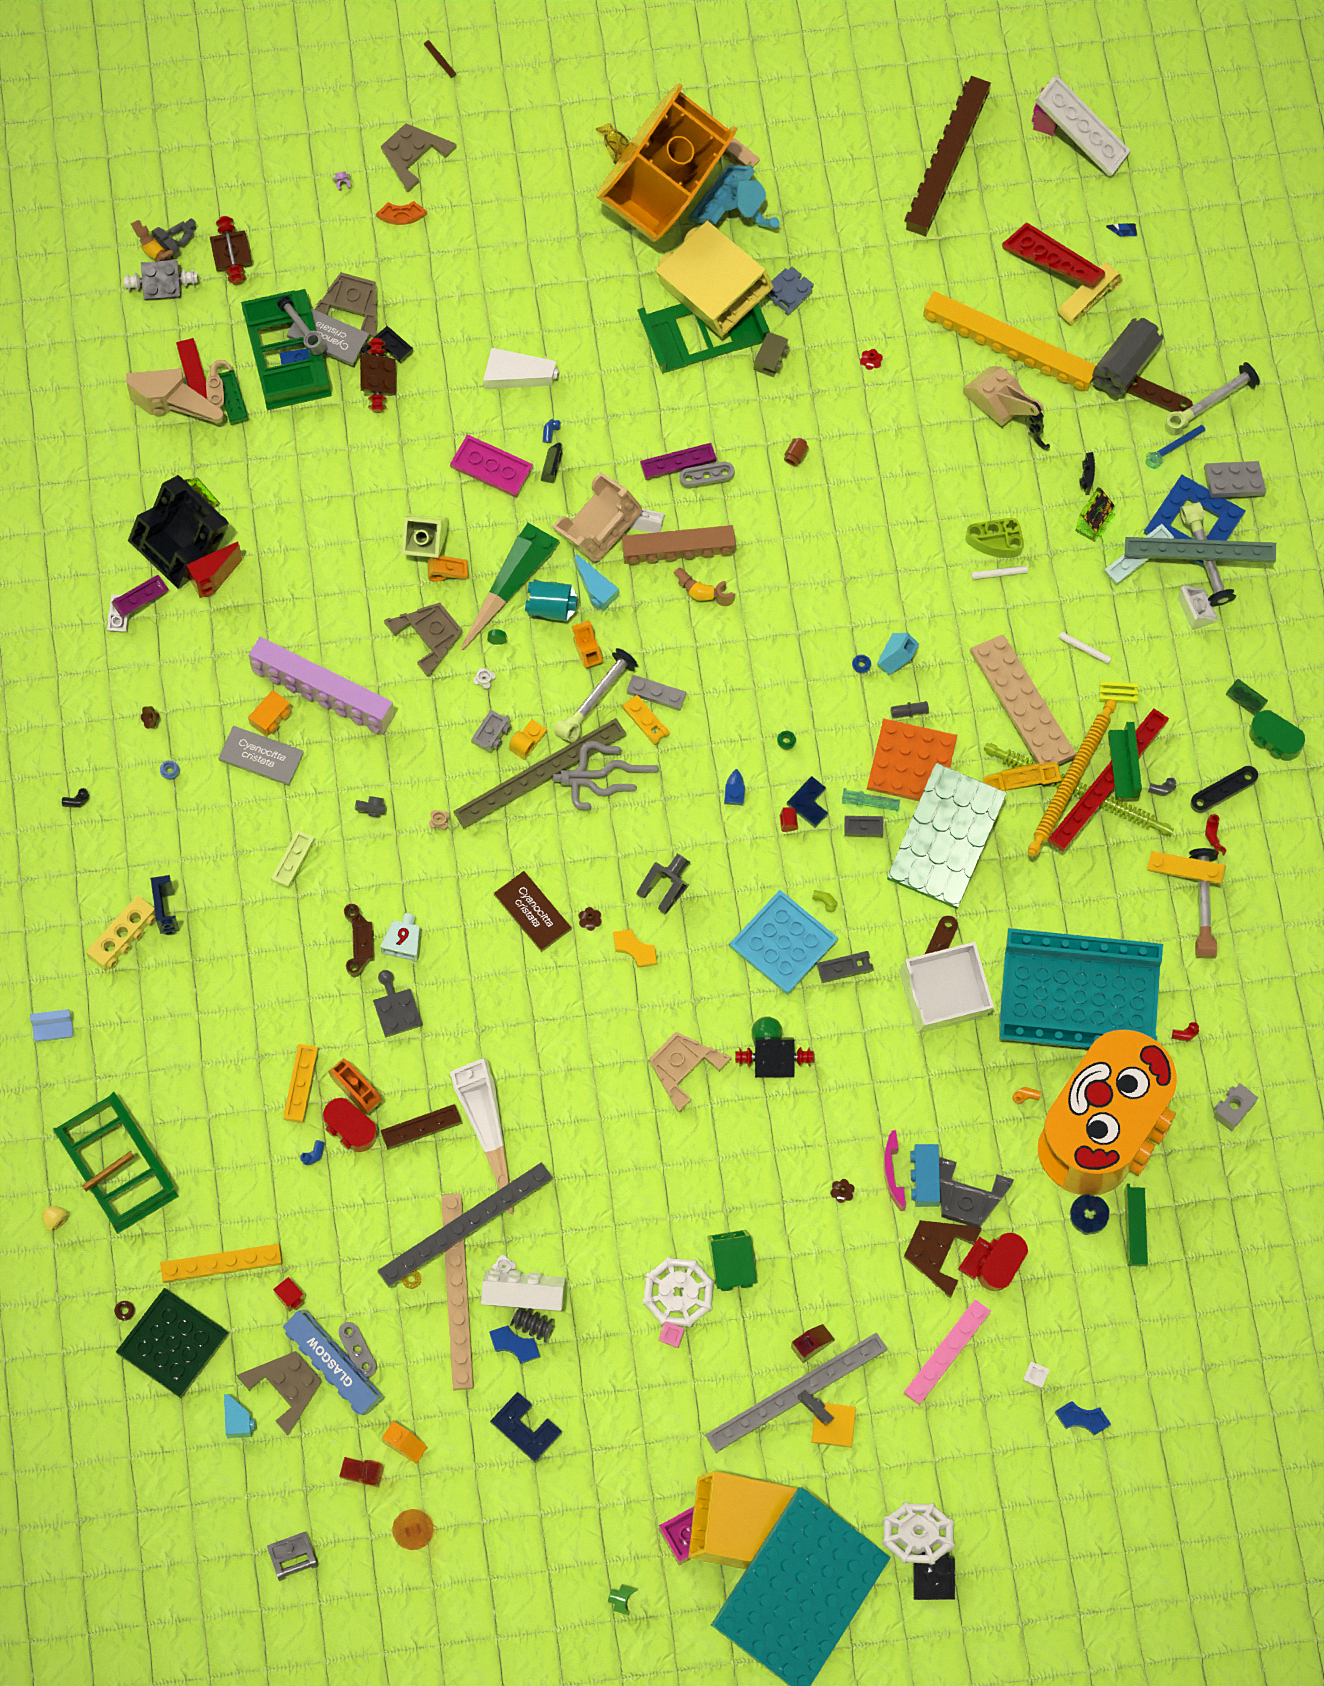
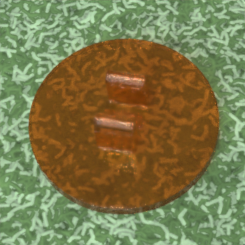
M409 1509L403 1511L396 1517L393 1523V1537L397 1544L404 1549H421L432 1538V1521L421 1510Z

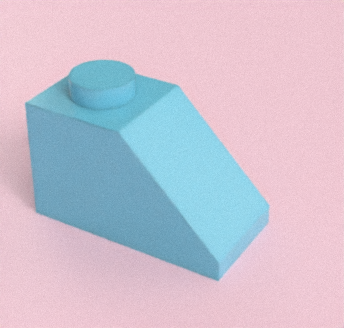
M224 1394L225 1432L227 1439L252 1437L251 1431H255L254 1418H251L250 1413L229 1394Z

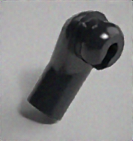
M79 789L78 794L74 798L63 797L62 806L78 808L83 805L89 798L87 789Z

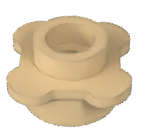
M433 810L429 826L445 830L448 827L447 819L449 818V813Z

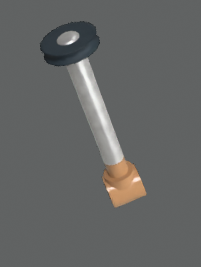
M1211 848L1193 849L1189 852L1192 855L1189 858L1210 862L1218 858L1215 855L1218 852ZM1198 881L1200 935L1195 942L1196 958H1216L1217 940L1211 934L1210 883Z

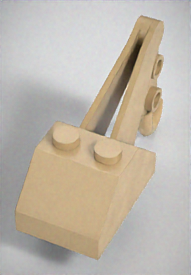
M216 360L212 363L210 374L206 381L207 399L184 383L181 368L126 373V382L130 400L150 415L160 416L174 410L218 424L224 420L223 411L220 409L224 405L223 382L217 373V368L220 365H225L229 371L232 368L226 360Z

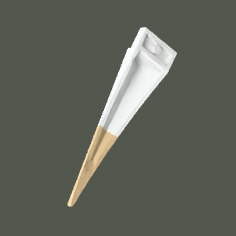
M482 1058L452 1070L450 1073L454 1090L474 1128L498 1186L501 1189L510 1182L494 1078L491 1076L488 1060ZM512 1206L508 1209V1211L510 1214L514 1215V1209Z

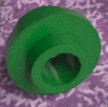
M782 731L777 737V743L783 749H790L795 745L796 737L791 731ZM787 738L790 742L785 743L783 740Z

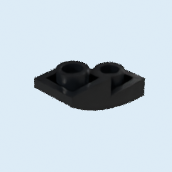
M1093 452L1086 453L1085 459L1082 461L1084 471L1082 478L1079 479L1081 489H1084L1085 495L1090 494L1095 475Z

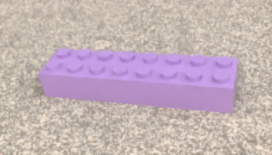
M262 637L258 638L249 653L251 669L256 675H263L269 678L272 683L285 686L290 692H298L306 700H314L325 709L330 708L341 717L346 716L357 725L363 724L373 733L378 734L379 732L384 735L395 717L392 701Z

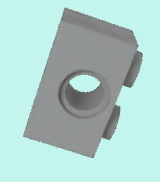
M1241 1083L1236 1088L1232 1086L1226 1094L1228 1096L1224 1102L1220 1100L1214 1108L1216 1112L1213 1117L1231 1132L1259 1098ZM1230 1103H1236L1239 1109H1232Z

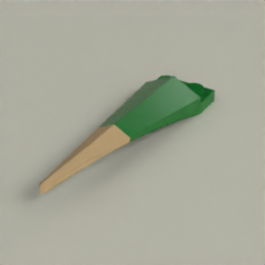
M530 523L526 524L520 535L517 536L462 645V650L466 649L506 602L551 557L560 543L558 539Z

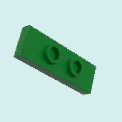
M234 370L219 373L218 375L223 382L224 405L230 425L247 421L248 416Z

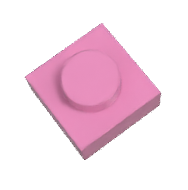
M664 1322L658 1341L678 1348L684 1328Z

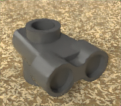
M369 796L368 802L356 800L355 810L367 811L369 816L379 817L380 814L385 812L384 798Z

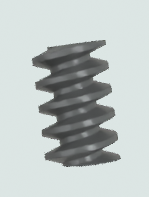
M519 1307L510 1326L515 1323V1329L519 1330L522 1327L523 1333L529 1330L531 1337L537 1333V1340L544 1336V1343H547L555 1328L553 1318L546 1322V1315L539 1319L538 1311L531 1315L532 1308L525 1312L524 1308Z

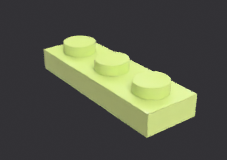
M299 830L296 831L271 877L272 882L289 889L315 841L314 837Z

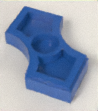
M508 1325L489 1331L495 1352H510L517 1357L520 1364L540 1358L534 1338L518 1337L510 1330Z
M1071 1401L1055 1411L1056 1416L1065 1429L1082 1427L1095 1436L1111 1426V1423L1100 1407L1094 1410H1085Z

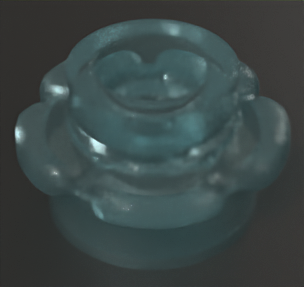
M1158 452L1146 454L1145 463L1148 467L1156 469L1163 463V458Z

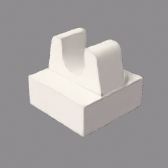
M1030 1362L1023 1382L1042 1389L1049 1369Z

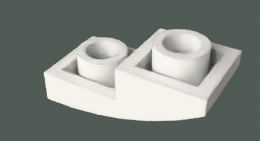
M111 595V602L121 595ZM110 603V612L108 613L107 631L126 632L129 614L121 618L112 603Z

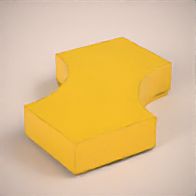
M632 929L613 932L616 952L630 955L635 960L637 967L657 965L654 945L640 942L634 936Z

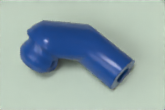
M550 419L545 424L542 442L552 443L553 429H560L559 420Z
M316 1140L313 1151L302 1153L300 1160L303 1164L311 1165L319 1161L322 1157L325 1142Z

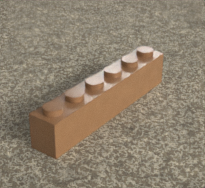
M733 525L622 536L624 564L636 565L639 562L655 563L659 560L693 559L700 556L705 558L712 557L713 555L728 556L735 553L736 546Z

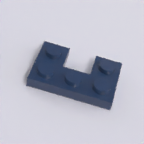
M517 1392L491 1419L490 1423L535 1463L558 1439L562 1431L548 1418L534 1433L528 1429L520 1420L532 1408V1404Z

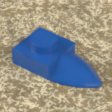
M735 769L727 780L724 804L743 806L745 785L738 769Z

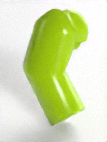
M814 890L812 899L823 901L826 904V911L834 912L837 906V901L830 893Z

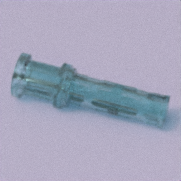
M844 788L841 804H854L857 807L866 805L898 811L900 799L864 794L862 790L856 792Z

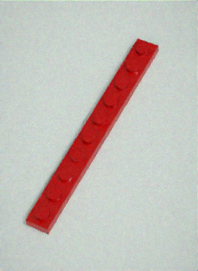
M1155 708L1152 709L1135 730L1138 758L1169 721L1167 716ZM1112 760L1049 837L1047 842L1062 852L1066 850L1115 789Z

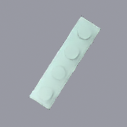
M1161 524L1145 538L1174 539V536ZM1122 555L1105 569V573L1118 585L1150 558L1124 557Z

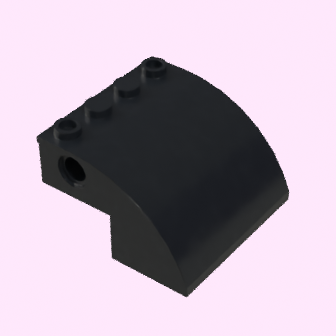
M176 475L162 483L153 508L137 515L128 542L179 589L190 581L187 564L215 552L225 535L229 522L200 493L196 492L186 480Z

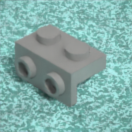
M490 710L471 739V743L489 753L494 748L497 749L502 741L500 738L504 733L507 734L511 728L510 716L506 715V717H503Z

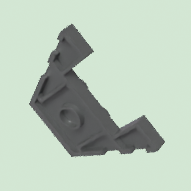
M940 1157L941 1217L980 1229L1010 1189L1014 1179L997 1174L992 1192L953 1181L952 1177L957 1162Z

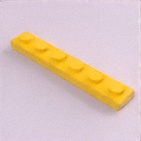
M279 1244L160 1262L163 1283L282 1265Z

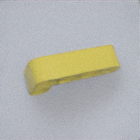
M1108 262L1099 267L1105 271L1106 276L1093 287L1083 283L1058 309L1057 313L1070 325L1076 323L1109 289L1114 291L1122 283L1123 278L1121 274Z

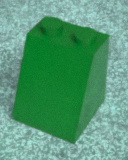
M747 1230L707 1236L717 1289L721 1288V1291L732 1290L733 1286L740 1285L741 1288L753 1286L752 1283H757L751 1238Z

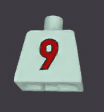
M405 913L402 922L392 921L381 944V954L417 962L420 927L413 925L414 915Z

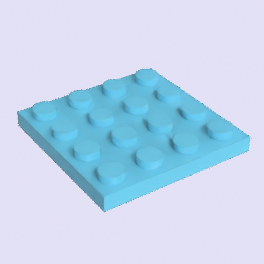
M779 890L729 943V947L788 995L838 941V937Z

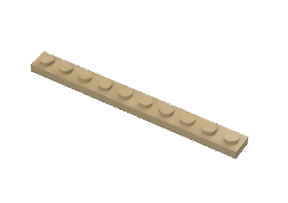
M461 1194L441 1195L443 1227L462 1215ZM463 1239L445 1251L453 1391L473 1389Z

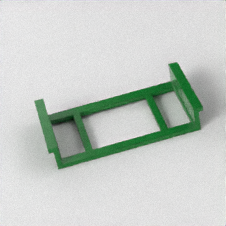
M113 1092L107 1098L57 1128H53V1132L59 1138L85 1182L93 1177L76 1150L120 1123L124 1125L150 1168L105 1196L98 1185L90 1189L112 1223L114 1230L119 1234L179 1196L116 1093ZM112 1106L118 1116L117 1118L76 1143L71 1144L65 1133ZM154 1174L163 1189L117 1217L108 1201Z

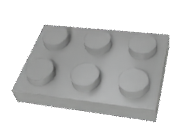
M1259 461L1205 463L1204 470L1211 498L1265 496L1266 488Z

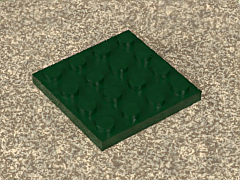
M164 1288L117 1349L116 1354L181 1399L227 1338L229 1332Z

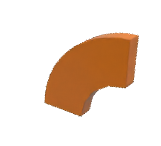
M415 201L403 206L387 202L376 213V217L380 220L395 225L411 224L427 215V211Z

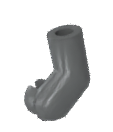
M1167 778L1166 782L1162 785L1150 783L1148 792L1165 796L1174 791L1176 780L1174 778Z

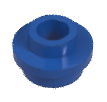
M857 655L852 661V667L858 673H865L871 667V660L866 655ZM862 662L865 666L861 667L858 664Z

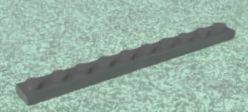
M539 1163L380 1268L378 1274L388 1288L392 1287L552 1181L553 1177L543 1163Z

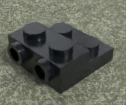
M950 1552L941 1556L933 1565L929 1563H913L914 1600H955V1558L950 1556Z

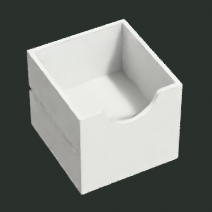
M976 942L905 959L899 968L916 1034L983 1018L994 1008Z

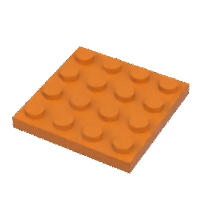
M883 718L867 790L920 801L935 763L950 768L957 735Z

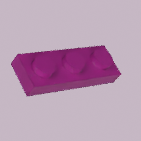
M156 575L114 599L111 603L121 618L165 594L169 589L160 576Z

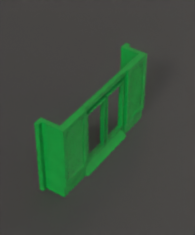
M306 289L293 290L241 302L267 411L332 396L322 353L313 355L308 350L310 359L270 368L266 367L263 352L303 344L304 337L261 346L257 331L294 322L286 311H281L277 306L278 300L286 295L293 301V309L309 330L316 331Z
M682 303L649 314L646 313L644 307L637 309L662 374L736 350L761 344L766 334L770 333L760 305L757 303L728 331L732 342L713 347L704 322L695 315L708 349L689 354L676 319L693 314V312Z

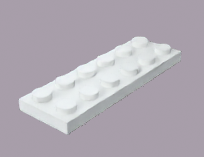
M1057 75L1052 77L1036 98L1035 102L1108 176L1114 174L1131 150Z

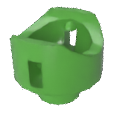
M622 1584L619 1591L611 1589L608 1602L615 1604L613 1611L629 1616L628 1598L637 1589Z

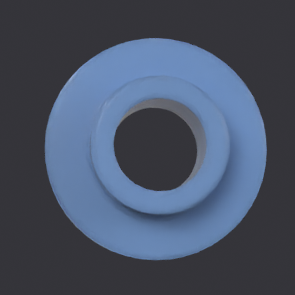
M165 761L160 767V773L165 779H173L179 774V766L174 761ZM171 768L173 769V771L171 773H167V769Z

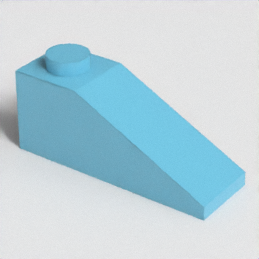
M576 555L575 566L590 603L595 608L605 611L619 597V588L579 555Z

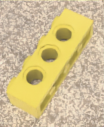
M137 895L86 951L88 958L105 972L109 968H113L121 954H126L132 942L138 940L143 935V930L155 922V908ZM134 918L141 919L138 923L131 922ZM121 932L128 933L125 937H119ZM109 946L115 947L111 952L105 951Z

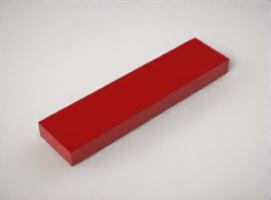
M194 338L176 342L187 385L207 399L206 380Z

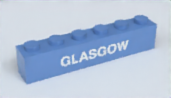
M298 1310L283 1326L286 1330V1336L299 1345L298 1348L304 1355H308L311 1358L312 1365L325 1374V1379L328 1383L336 1386L338 1394L352 1404L351 1408L355 1413L361 1415L369 1414L384 1398L307 1310Z

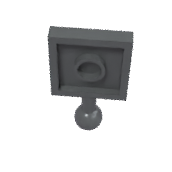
M382 970L378 975V980L385 986L388 996L373 1000L385 1038L422 1026L411 989L395 993L392 985L394 976L389 970Z

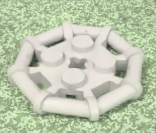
M666 1257V1260L651 1272L645 1274V1290L642 1303L658 1319L660 1325L663 1326L664 1322H669L677 1326H687V1328H690L694 1322L712 1310V1293L715 1282L701 1268L697 1260ZM674 1267L688 1268L687 1273L682 1271L674 1272ZM668 1268L670 1274L662 1280L658 1279L657 1276ZM693 1271L703 1282L697 1284L691 1277ZM653 1284L659 1286L658 1296H652ZM681 1288L683 1296L677 1295L675 1297L673 1295L675 1293L674 1289ZM700 1289H705L704 1301L698 1300ZM660 1302L666 1311L662 1313L655 1303ZM697 1305L699 1309L689 1316L687 1312ZM670 1312H679L683 1314V1318L669 1317Z
M904 1502L901 1507L889 1516H885L882 1520L884 1524V1540L882 1544L899 1557L904 1564L908 1562L929 1563L933 1565L936 1560L948 1551H952L955 1547L953 1542V1527L955 1523L953 1519H949L937 1509L933 1503L908 1504V1502ZM913 1512H925V1513H922V1515H916V1513H913ZM904 1514L907 1515L903 1519L898 1520ZM933 1515V1516H934L936 1519H938L940 1522H937V1521H936L935 1519H933L931 1516ZM892 1527L898 1528V1534L892 1535ZM915 1530L918 1532L923 1531L921 1535L915 1534ZM939 1530H945V1537L939 1536ZM900 1542L905 1546V1552L896 1543ZM936 1544L941 1545V1547H939L936 1551L932 1553V1547H934Z

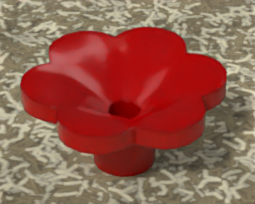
M876 349L866 350L862 352L860 363L867 370L880 368L883 356Z

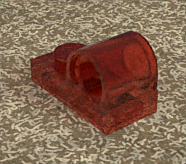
M344 1457L339 1477L379 1488L384 1466L372 1460H364L363 1462Z

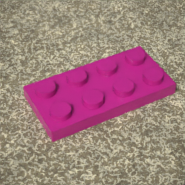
M467 434L451 461L450 467L517 497L533 468V464Z

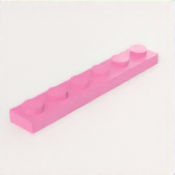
M975 1299L903 1394L920 1406L991 1313V1310Z

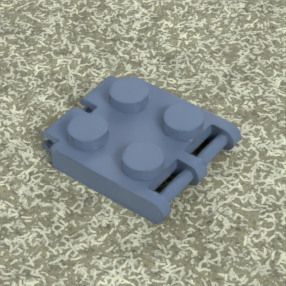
M791 267L789 270L785 268L771 281L774 288L770 292L777 298L773 297L770 293L766 294V296L774 301L773 304L780 306L786 311L785 314L788 316L812 294V288L814 287V284L805 276L800 280L802 274L794 267Z

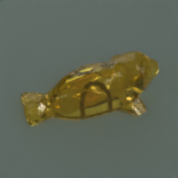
M611 123L597 127L596 130L603 134L606 149L612 157L613 163L616 164L630 142L621 132L613 129Z

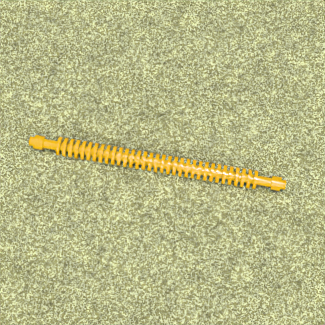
M1115 700L1106 701L1103 713L1097 714L1033 834L1035 840L1028 847L1029 856L1034 857L1038 855L1041 843L1046 842L1050 837L1111 722L1109 716L1117 706Z

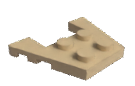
M675 1032L649 1058V1062L674 1107L680 1112L691 1101V1097L678 1087L679 1083L703 1059L720 1072L731 1060V1057Z

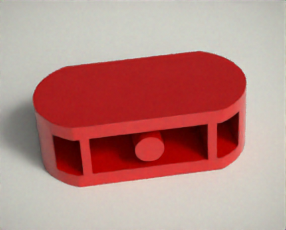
M346 1098L333 1099L325 1106L323 1111L325 1130L332 1137L336 1135L346 1149L351 1148L354 1152H364L375 1144L377 1139L375 1123Z
M1005 1233L996 1239L993 1238L987 1247L990 1249L988 1254L983 1255L978 1262L980 1267L977 1271V1278L980 1284L987 1290L1000 1291L1009 1286L1028 1253V1246L1025 1240L1015 1233Z

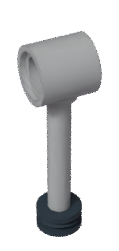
M289 296L281 297L277 302V306L281 311H286L305 335L303 341L309 352L313 355L323 353L326 343L320 333L309 330L293 309V301Z

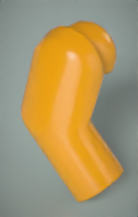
M1022 1087L1013 1094V1101L1017 1104L1023 1103L1029 1098L1039 1101L1041 1091Z

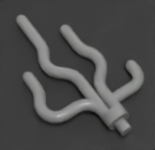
M588 741L580 749L579 766L575 770H561L560 774H553V782H560V785H571L573 805L581 810L591 809V804L580 802L579 785L589 787L592 792L599 796H609L617 791H635L637 786L635 784H613L608 788L602 789L587 778L604 777L616 767H620L627 772L652 773L658 772L659 767L657 765H630L623 760H613L601 770H585L589 749L594 748L602 753L612 754L621 752L619 746H605L598 741Z

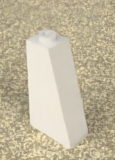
M492 348L483 378V386L485 389L552 386L554 379L557 380L559 369L556 368V361Z

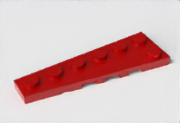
M1027 222L1002 243V247L1006 251L1092 287L1106 276L1104 270Z

